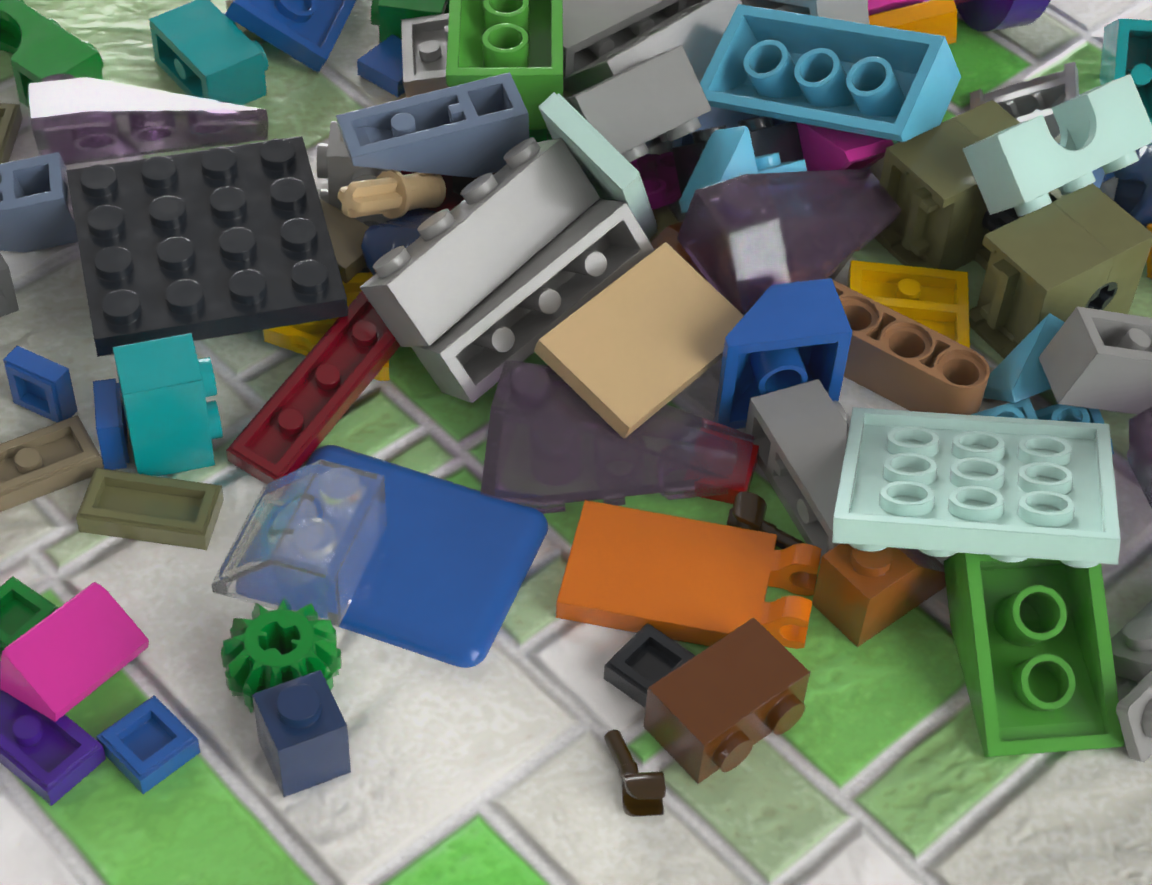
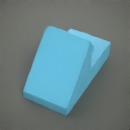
M739 126L716 130L710 136L679 201L681 212L714 210L810 183L805 159L781 163L779 153L755 157L748 127Z

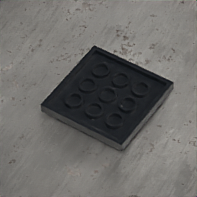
M302 136L271 139L264 142L229 147H215L209 150L154 156L147 159L105 165L98 164L85 168L66 170L97 357L114 354L113 347L192 333L193 341L348 316L346 293Z

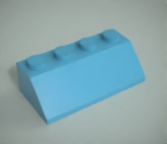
M738 4L700 85L711 107L905 142L941 124L961 79V75L945 36Z

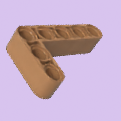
M809 179L810 183L786 189L728 249L724 258L720 294L743 315L750 310L771 285L829 278L802 264L804 251L838 207V193L827 182ZM833 280L853 332L844 377L909 411L971 415L980 411L990 375L989 364L983 356Z

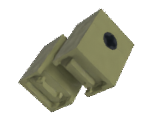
M991 100L942 122L939 126L905 142L897 141L898 143L886 149L869 234L905 266L954 271L975 260L984 268L986 273L977 306L969 310V327L1005 359L1049 313L1063 322L1068 319L1077 306L1128 314L1152 246V232L1093 183L1068 195H1062L1060 190L1056 188L1048 192L1052 203L1020 217L1017 216L1014 207L990 215L963 148L1020 123L994 100Z

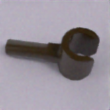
M739 492L735 496L734 505L729 511L726 525L777 534L776 546L781 549L794 544L804 543L776 528V525L764 520L767 504L762 497L751 492Z
M615 729L607 732L604 740L622 779V803L625 814L633 817L664 815L662 798L665 797L666 786L663 772L639 773L638 765L634 761L620 731Z

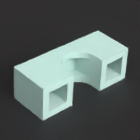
M1131 74L1095 87L1052 107V112L1060 130V145L1052 137L1042 114L963 148L990 215L1013 207L1018 217L1026 215L1052 203L1048 192L1058 187L1061 194L1066 195L1094 183L1096 180L1092 171L1100 167L1103 168L1105 174H1109L1139 161L1135 150L1152 143V124Z

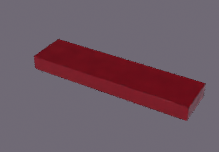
M363 291L348 306V316L339 317L226 449L227 459L230 463L279 493L400 347V344Z

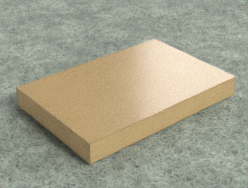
M665 242L541 337L536 344L534 352L625 439L722 359L725 337L744 315Z

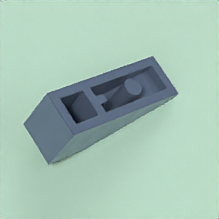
M510 72L336 115L337 124L352 164L357 167L475 178L487 173L498 172L507 164L503 158L504 155L511 148L529 138L528 111Z
M59 152L0 164V251L26 253L78 242L66 172L67 168Z

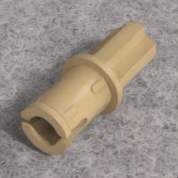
M389 170L382 172L376 179L354 181L348 186L341 187L337 198L342 203L341 212L347 217L356 218L382 214L392 219L402 217L407 211L412 209L439 207L445 199L446 186L440 174L415 172L402 175L398 171Z

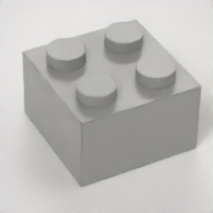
M682 45L663 51L566 98L629 162L649 153L645 142L657 136L660 137L661 142L667 140L671 142L701 128L698 117L712 110Z

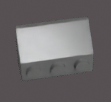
M704 0L685 8L564 77L563 85L570 94L575 95L663 51L680 45L683 46L697 79L701 83L737 5L743 4L741 0Z

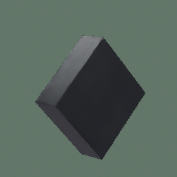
M647 623L604 665L603 679L645 708L648 687L695 657V655Z

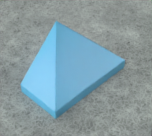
M1049 313L990 373L983 398L1015 403L1051 389L1038 357L1065 322Z

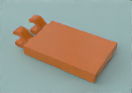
M585 500L556 601V618L635 633L649 623L672 640L711 646L754 617L783 646L801 649L805 647L812 601L801 596H784L775 601L765 602L767 589L770 586L785 589L797 595H814L822 549L815 545L799 543L782 550H775L777 534Z

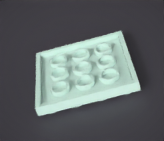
M853 407L833 517L832 543L849 544L855 549L869 552L880 551L887 547L919 549L922 553L934 557H947L959 552L985 554L1002 562H1020L1027 558L1060 560L1062 563L1076 568H1090L1099 563L1118 565L1121 538L1109 424Z

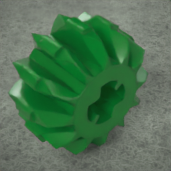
M284 597L278 609L268 611L256 602L251 613L252 620L233 618V624L230 629L231 638L224 640L223 647L221 648L222 664L226 668V685L232 692V696H243L244 704L248 706L251 714L255 712L252 694L318 670L322 671L330 690H332L334 687L333 677L339 675V669L342 666L341 650L337 648L336 630L332 626L331 620H319L318 612L315 611L312 603L297 611H292L291 605Z

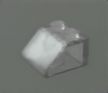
M320 459L264 485L211 584L213 593L253 604L257 602L261 606L275 610L278 609L284 597L291 605L292 611H297L312 603L315 611L318 612L319 620H331L333 626L339 627L387 527L384 475Z

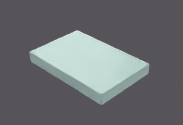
M553 92L538 106L552 139H563L600 199L627 203L649 240L658 232V226L639 171L559 93Z

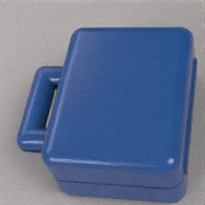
M326 445L313 452L241 570L239 587L247 596L275 606H279L285 597L291 605L292 611H297L312 603L315 611L318 612L319 620H331L332 625L457 667H473L480 664L486 658L548 532V522L546 517L535 508L337 445Z

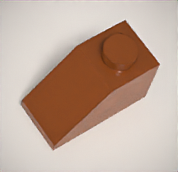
M840 543L822 555L812 605L856 647H859L945 588L944 565L934 556L926 555L919 551V549L887 547L880 551L869 552L855 549L849 544Z

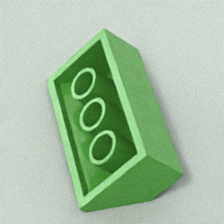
M450 0L446 85L452 87L510 72L528 111L529 130L548 129L538 106L553 92L559 93L563 97V0Z

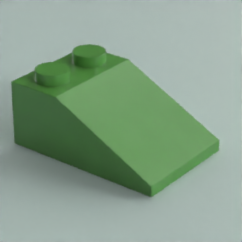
M959 552L944 560L951 630L985 758L1125 747L1116 712L1119 699L1101 563L1090 568H1076L1068 566L1060 560L1027 558L1020 562H1002L985 554Z

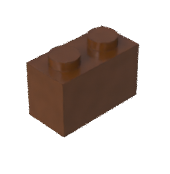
M753 617L649 686L643 727L699 784L719 769L722 772L734 769L744 761L751 752L753 745L772 732L775 735H781L799 721L806 708L804 699L810 671Z

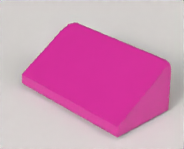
M94 582L2 651L0 689L56 722L149 647V639L111 594L100 584Z

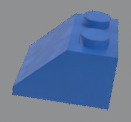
M832 278L771 285L725 337L714 415L716 432L746 428L750 398L819 379L832 401L836 400L839 402L853 332Z

